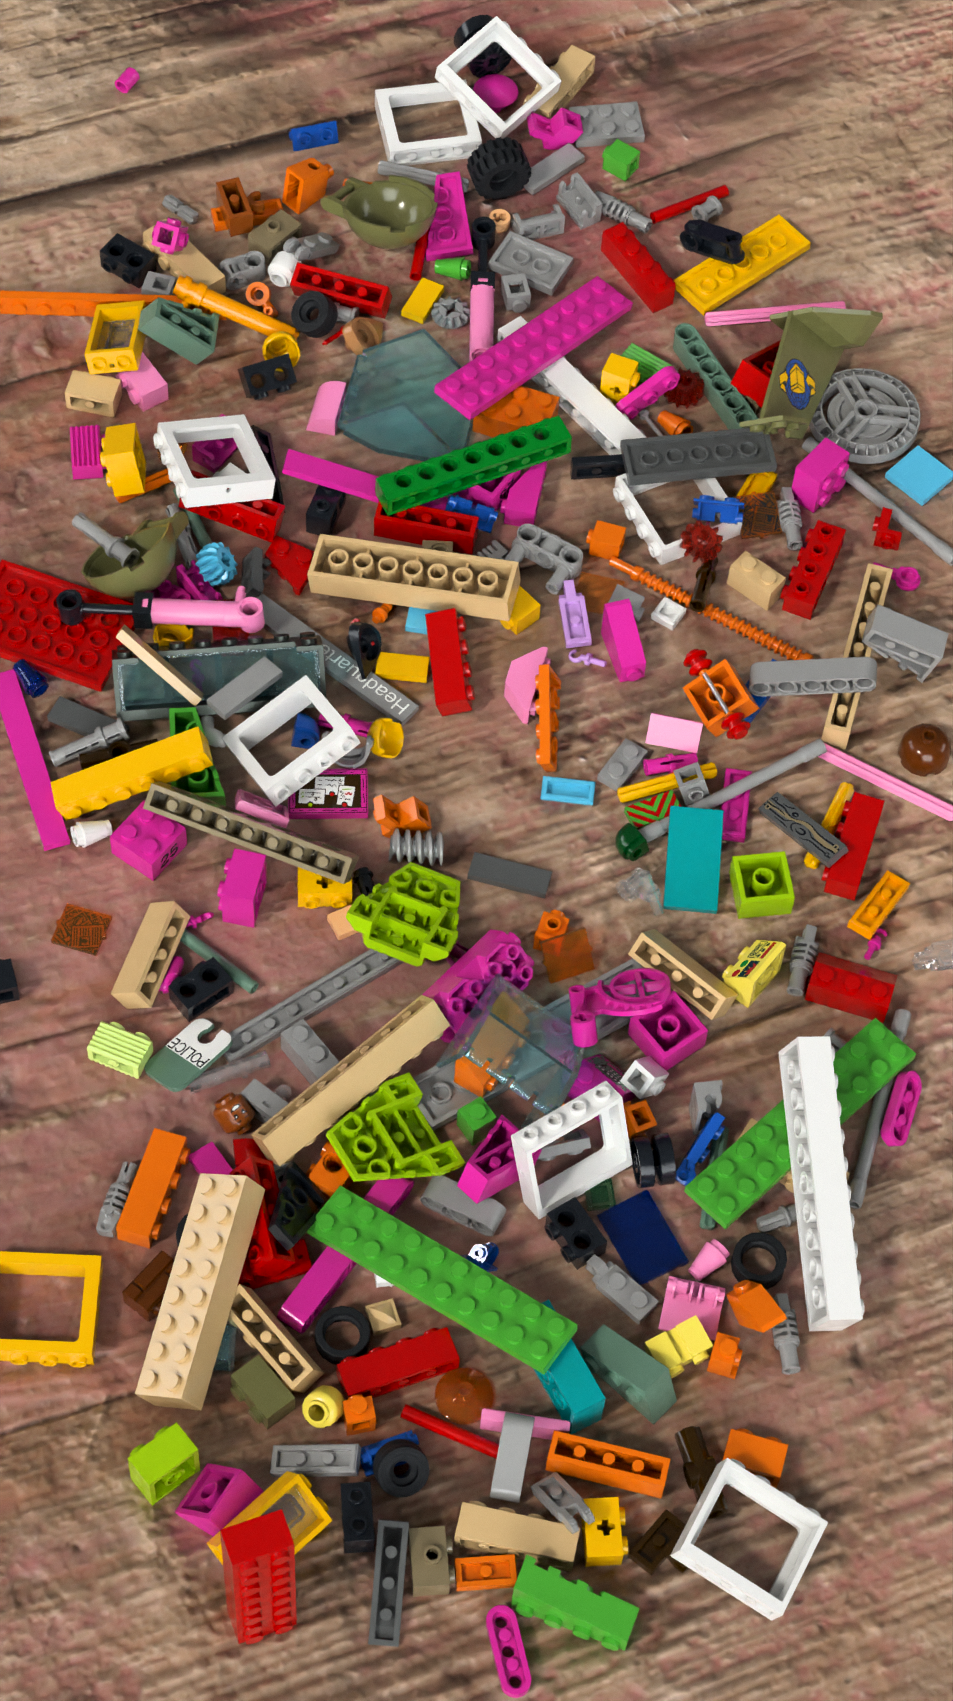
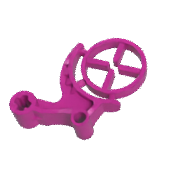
M638 968L618 974L611 980L610 985H604L603 980H598V985L585 988L582 985L571 986L569 988L572 1014L570 1016L573 1044L584 1048L593 1046L598 1042L595 1018L597 1015L636 1016L662 1010L661 1002L666 1000L671 993L668 975L656 969ZM641 979L655 980V981L645 982V983H644V988L642 987V980H641ZM633 980H635V982H636V985H635V984L622 985V984H624V983H627V982L633 981ZM636 986H637L639 997H628V996H625V995L636 994V993H637V992H636ZM659 991L652 995L645 996V992Z

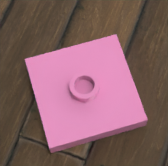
M242 789L237 790L235 795L236 810L278 826L287 827L289 814L286 806L279 804L275 807L268 799Z

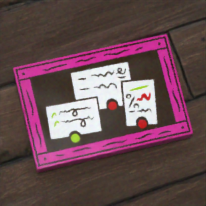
M367 768L325 769L309 783L288 797L289 819L368 818Z

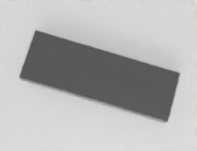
M61 696L47 715L48 721L82 736L94 733V729L98 726L105 727L117 721ZM125 724L127 731L129 733L130 727L129 725Z
M475 852L467 879L545 899L552 872Z

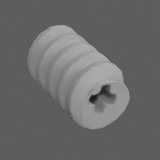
M395 828L390 838L389 861H391L394 854H396L398 862H402L404 855H406L408 863L413 862L415 856H417L419 864H423L425 858L428 857L430 865H434L436 858H439L440 865L442 866L444 850L442 832H438L436 838L433 839L431 831H427L425 837L422 838L420 830H417L414 837H411L409 829H406L404 835L401 836L399 829Z

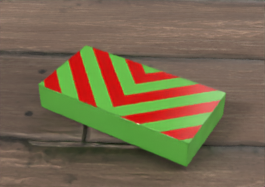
M670 790L624 808V813L628 821L639 830L669 816L670 806H682L674 792Z

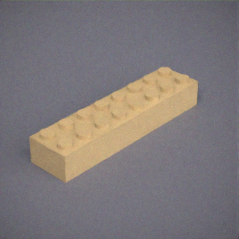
M320 534L307 573L311 593L434 611L456 608L458 614L510 621L521 581L519 562L325 534Z
M200 1173L135 1391L137 1396L155 1406L202 1410L265 1192V1188L248 1176Z

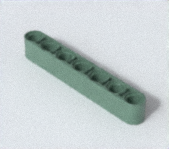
M688 323L679 324L675 328L673 350L728 430L742 428L739 422L759 419L742 394L738 392L736 387L730 384L731 378L696 328Z

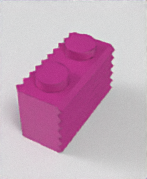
M99 425L70 427L73 480L103 478V469L107 468L102 467L100 452L103 449L101 439L105 437V434H100Z

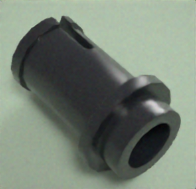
M367 867L355 870L352 880L357 884L360 894L367 896L368 892L372 893L373 886H375L372 879L373 872L369 871Z

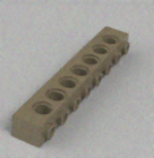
M161 781L151 783L143 809L342 884L351 881L359 858L356 854Z

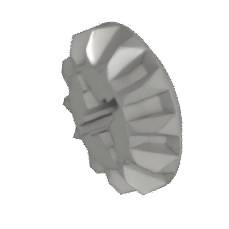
M451 296L447 299L440 297L439 301L433 304L431 315L437 325L447 329H456L468 322L470 309L467 302H462L460 297L457 299H452ZM454 308V309H455V312H451V313L448 314V316H447V311H450L451 309Z

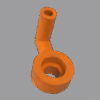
M261 282L250 284L246 290L247 301L253 306L263 307L264 314L276 318L278 311L270 302V288ZM258 291L263 292L264 295L262 299L256 298V293Z

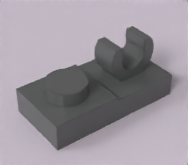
M254 547L242 561L241 586L246 588V597L256 598L260 596L264 589V582L262 580H266L271 573L264 570L271 565V561L263 558V549Z

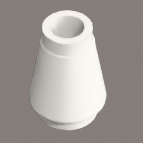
M108 819L76 822V825L70 828L74 845L76 847L82 846L83 848L113 833Z

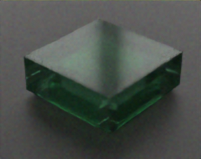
M612 1178L602 1181L584 1193L587 1211L616 1207Z

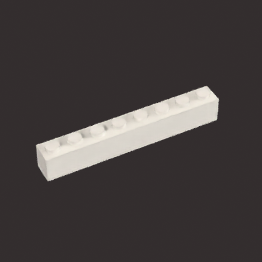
M519 316L499 328L497 343L528 322ZM565 356L531 378L546 393L560 397L559 406L609 455L622 454L620 449L621 440L647 438L645 433L641 429H637L630 422L627 415L621 413L609 398H605L593 383H590L582 376L578 368H574L566 360Z

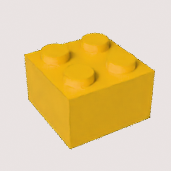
M136 423L106 427L105 437L101 439L103 452H100L102 467H106L108 471L106 473L108 488L112 487L115 497L144 493L147 463Z

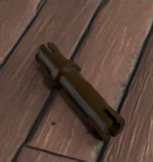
M707 553L703 556L702 564L696 572L697 581L691 602L689 603V607L694 612L704 611L711 583L715 581L717 575L715 569L718 564V557L712 553Z

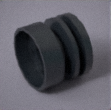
M478 15L465 21L454 35L455 47L459 49L494 18L489 15ZM493 42L469 62L467 66L474 76L481 78L503 71L510 63L512 57L497 42Z

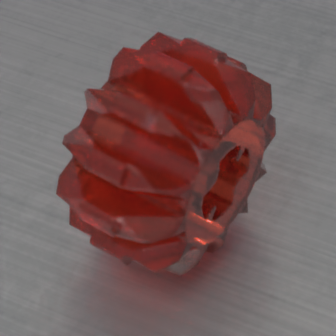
M680 367L678 369L680 374L678 385L674 389L665 392L664 397L667 398L668 404L676 403V408L683 405L688 409L690 405L696 406L698 401L702 399L704 382L703 379H700L699 372L692 373L691 368L683 371Z
M700 519L694 525L690 523L686 526V531H683L680 535V538L683 540L680 543V548L687 549L684 557L693 556V563L698 558L702 564L707 563L708 559L714 560L717 557V553H720L723 548L720 544L723 536L716 534L719 531L718 527L710 528V521H707L705 525L702 524Z

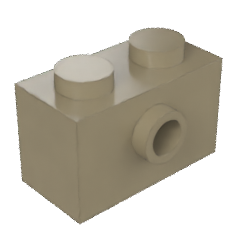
M281 209L274 215L269 216L259 227L251 230L248 234V251L261 252L264 255L265 264L269 266L275 255L280 251H284L283 245L286 240L292 237L302 238V224Z
M445 1526L409 1528L408 1544L413 1597L449 1594L450 1584L455 1583L454 1565H448L447 1555L453 1554L452 1537L446 1536Z

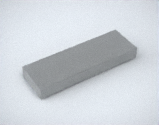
M570 143L566 144L531 167L532 174L524 188L532 195L536 194L585 161V156Z
M264 656L209 697L207 705L226 720L282 678L283 671Z
M359 1444L273 1445L270 1474L272 1477H281L286 1471L297 1474L301 1473L305 1477L358 1476L361 1446Z

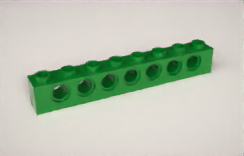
M559 415L553 418H546L541 422L522 426L518 430L499 434L494 438L483 442H476L471 446L453 450L448 454L432 457L427 461L406 466L392 473H385L375 479V494L387 516L571 453L572 436Z

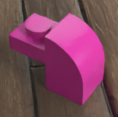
M562 107L552 119L531 112L527 117L529 134L534 138L541 139L544 149L559 150L568 143L573 144L583 133L581 116Z

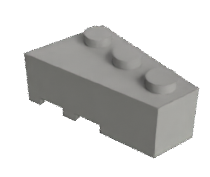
M877 605L867 619L862 642L883 657L887 658L890 656L898 661L899 668L902 670L908 668L917 674L916 679L923 683L943 658L949 633L917 621L912 617L895 612L888 607Z

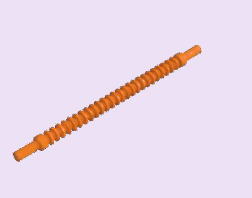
M612 556L609 565L630 575L631 580L635 582L641 581V585L647 584V587H653L655 592L659 590L660 595L665 593L667 598L672 597L673 601L679 600L680 605L685 603V607H689L693 593L688 595L687 590L682 592L681 587L675 588V584L669 585L668 580L663 582L662 577L657 579L656 574L650 575V571L644 572V568L639 565L634 567L615 556ZM706 601L704 611L698 612V614L704 613L705 618L710 616L711 621L716 619L717 624L723 623V627L729 626L730 631L735 629L736 634L741 632L742 637L748 636L750 641L754 639L755 644L760 642L762 647L768 646V650L774 649L775 654L780 652V656H787V660L814 659L812 654L808 652L804 654L802 649L797 651L796 646L790 647V643L784 644L783 639L778 641L776 636L772 638L770 633L764 634L763 629L758 631L757 626L752 628L751 623L745 624L744 619L739 621L738 616L733 618L732 613L727 615L726 610L720 611L718 606L714 608L713 603L708 605Z

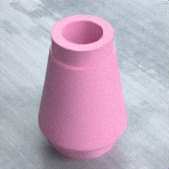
M715 1239L710 1243L706 1242L691 1264L688 1272L700 1282L703 1278L727 1263L726 1258L730 1253Z

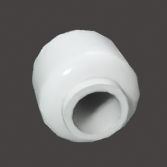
M280 251L269 264L268 274L270 280L276 286L289 287L297 262L302 264L301 261L294 258V252Z

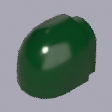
M628 822L618 831L615 844L618 852L624 859L636 861L649 852L646 839L631 823Z

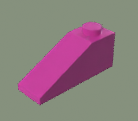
M547 461L531 466L509 489L508 498L502 499L500 513L504 514V524L519 527L523 524H535L547 470Z

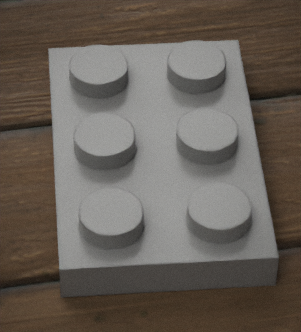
M637 101L569 107V111L579 114L582 121L583 133L575 141L576 148L612 145L616 139L626 144L644 142L645 134Z
M509 231L489 260L488 269L504 276L525 273L529 287L552 296L573 265L574 257Z

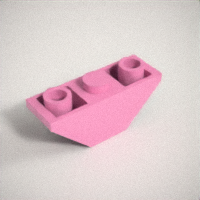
M541 647L511 661L507 674L504 697L524 724H528L530 715L535 716L536 714L535 699L536 695L539 694V690L536 688L535 676L539 674V665L551 664V659L547 658V647Z

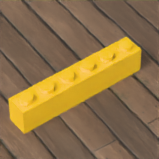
M197 726L50 782L55 807L66 821L75 819L93 810L102 809L109 804L126 800L144 791H149L151 783L158 781L164 783L173 782L194 772H200L205 768L213 766L208 740Z

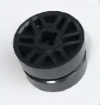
M653 1134L651 1143L646 1135L632 1137L630 1150L637 1187L639 1189L653 1187L655 1178L660 1186L675 1184L676 1165L669 1134Z

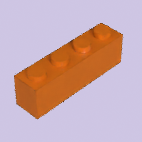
M154 1128L116 1226L118 1240L150 1249L153 1240L159 1239L163 1226L160 1221L163 1214L167 1215L171 1208V1192L173 1189L177 1190L180 1184V1168L182 1164L186 1165L189 1160L191 1149L187 1147V1137Z
M554 1430L545 1470L661 1499L671 1459Z

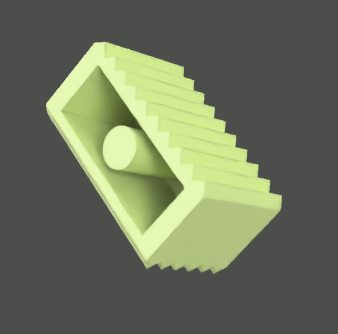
M101 1021L90 1040V1044L87 1046L88 1058L91 1061L94 1060L96 1063L99 1062L101 1065L104 1064L106 1067L109 1066L111 1069L139 1079L145 1064L153 1053V1043L144 1033L136 1032L133 1034L126 1031L119 1023L110 1022L108 1024Z

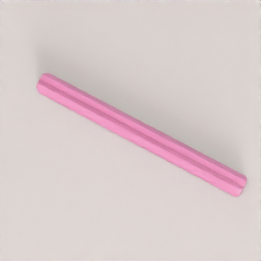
M844 301L714 311L706 312L704 320L708 327L771 321V314L808 307L846 309Z
M824 743L827 752L818 756L819 758L946 820H953V805Z

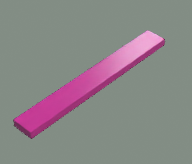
M288 449L282 469L283 474L376 503L379 502L375 494V479L379 476ZM441 497L420 506L445 510L448 498Z
M15 669L1 672L0 714L43 849L47 851L69 845L70 839L63 817L55 807L51 780Z

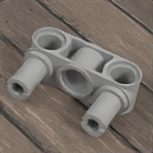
M523 524L517 530V536L511 545L512 549L503 559L516 561L520 564L523 558H527L539 566L553 571L554 574L546 583V589L550 593L557 595L564 586L563 581L577 578L581 574L583 552L580 548L555 534H551L533 524Z

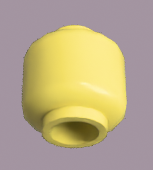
M322 1385L306 1396L302 1404V1413L310 1425L316 1428H326L333 1425L343 1415L342 1401L345 1400L338 1389Z

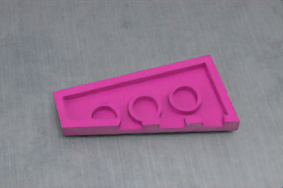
M460 171L436 175L434 201L438 203L428 234L426 262L473 254Z

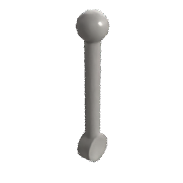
M641 410L639 418L646 420L658 436H664L649 418V411Z

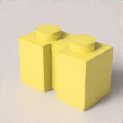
M696 1315L676 1325L675 1328L651 1338L644 1344L645 1352L669 1369L671 1378L684 1371L683 1366L691 1362L697 1365L707 1360L713 1348L711 1340Z

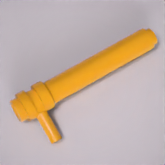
M187 275L186 277L179 276L172 292L178 295V299L182 300L181 304H183L184 308L190 309L191 305L196 307L202 306L267 337L272 333L280 331L288 332L296 340L299 336V332L295 331L296 328L208 288V285L202 282L198 284Z

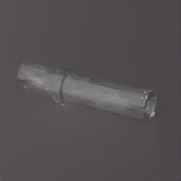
M266 1050L244 1058L241 1056L235 1058L236 1061L204 1071L188 1085L190 1093L194 1094L239 1077L244 1079L248 1077V1074L271 1067Z

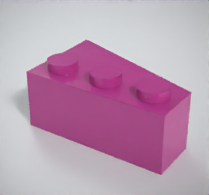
M503 1115L499 1117L493 1129L489 1131L485 1140L481 1142L468 1160L457 1184L476 1204L519 1180L511 1135L518 1132L519 1129ZM542 1149L532 1153L534 1166Z

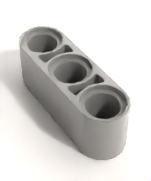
M443 1175L432 1177L420 1198L424 1206L482 1235L489 1237L494 1235L506 1213V1208L501 1203L488 1197L476 1204L457 1186L458 1182Z
M505 1412L490 1498L519 1503L535 1417Z

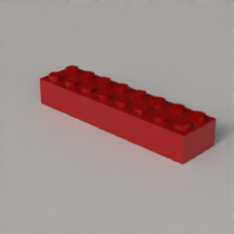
M280 1509L221 1529L227 1612L238 1644L244 1642L246 1644H254L261 1641L264 1635L273 1632L275 1634H282L291 1630L293 1625L297 1624L295 1547L283 1510Z

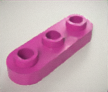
M674 366L662 368L622 398L615 407L621 413L627 415L629 420L634 419L641 410L648 405L654 404L668 390L674 389L678 385L680 374Z
M915 1071L900 1072L896 1078L880 1132L883 1141L889 1147L902 1146L907 1141L922 1090L921 1079Z
M498 1605L489 1610L486 1617V1629L501 1689L509 1697L520 1698L530 1689L531 1674L516 1615L510 1607ZM497 1620H504L507 1625L499 1628L495 1622ZM505 1649H510L514 1655L512 1657H505L502 1652ZM516 1678L520 1680L521 1685L513 1687L510 1684V1680Z

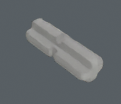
M166 195L164 197L162 205L174 214L177 213L178 217L190 225L197 222L199 214L187 205L184 206V203L173 195Z

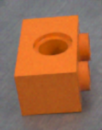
M327 1141L320 1154L322 1157L317 1164L313 1163L309 1167L306 1175L329 1200L340 1185L348 1190L353 1180L331 1143ZM331 1166H338L341 1169L339 1171L333 1172L330 1171L328 1168Z

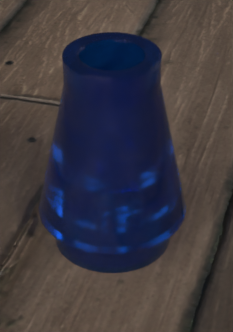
M21 659L14 664L13 670L17 674L27 695L37 698L46 692L49 684L43 674L32 667L25 659Z

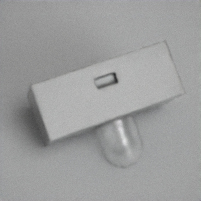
M254 1078L240 1094L246 1098L254 1110V1117L265 1123L289 1104L287 1101L292 1095V1090L288 1085L281 1084L274 1091H271Z

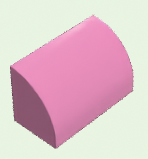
M329 381L319 387L306 428L307 431L335 436L346 401V382Z
M651 712L645 743L697 753L703 722Z

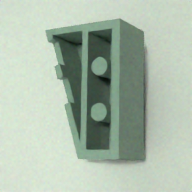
M158 297L141 311L138 330L197 365L215 350L220 315L217 313L211 315L202 313V309L194 308L193 310L184 308L181 303Z
M605 1324L580 1347L583 1359L590 1372L596 1373L653 1425L677 1402L669 1369Z

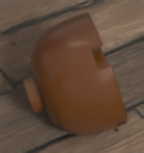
M922 723L911 727L904 733L899 744L898 755L901 758V764L910 773L926 777L927 774L935 773L937 775L947 767L951 756V742L941 728L933 724Z

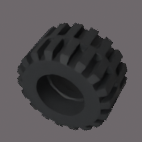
M508 137L488 140L487 143L479 145L478 149L474 150L471 153L472 156L468 158L467 169L478 194L484 196L485 199L492 198V200H498L499 198L505 199L507 196L515 195L517 191H521L524 185L529 182L532 174L530 164L521 144L517 140H511Z

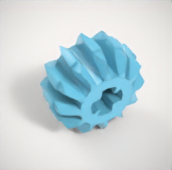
M222 542L209 543L203 546L199 553L196 554L198 561L195 564L200 569L199 574H202L204 582L209 581L211 586L225 585L238 574L235 568L238 564L234 561V555L230 553L229 547H224Z

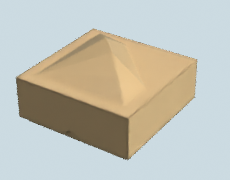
M393 1298L365 1306V1312L373 1336L401 1328V1322Z

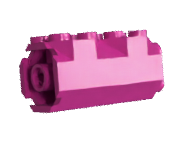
M490 929L422 994L435 1000L450 1024L440 1037L444 1042L457 1044L466 1035H472L500 994L504 995L507 999H515L528 986L529 981L533 977L532 967L534 966V961L524 952L520 945V939L514 933L509 932L506 934L503 931Z

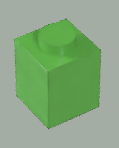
M616 139L611 146L608 145L603 151L602 169L626 182L639 168L640 151Z
M481 1096L458 1109L457 1126L472 1146L485 1139L497 1122L496 1115Z

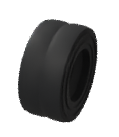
M308 291L302 294L295 301L291 311V319L296 329L312 338L327 335L335 326L338 317L337 307L333 300L318 291ZM314 309H318V317L314 320H311V312Z
M395 1439L384 1444L376 1453L373 1461V1473L377 1482L386 1493L395 1497H408L419 1492L426 1484L429 1477V1462L417 1444L406 1439ZM405 1461L409 1463L406 1473L402 1475L394 1474L393 1469L398 1462Z

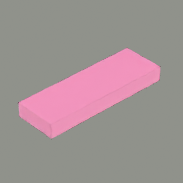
M482 1409L480 1429L502 1432L506 1411ZM526 1415L535 1417L532 1437L552 1440L554 1430L569 1434L570 1422L567 1420Z

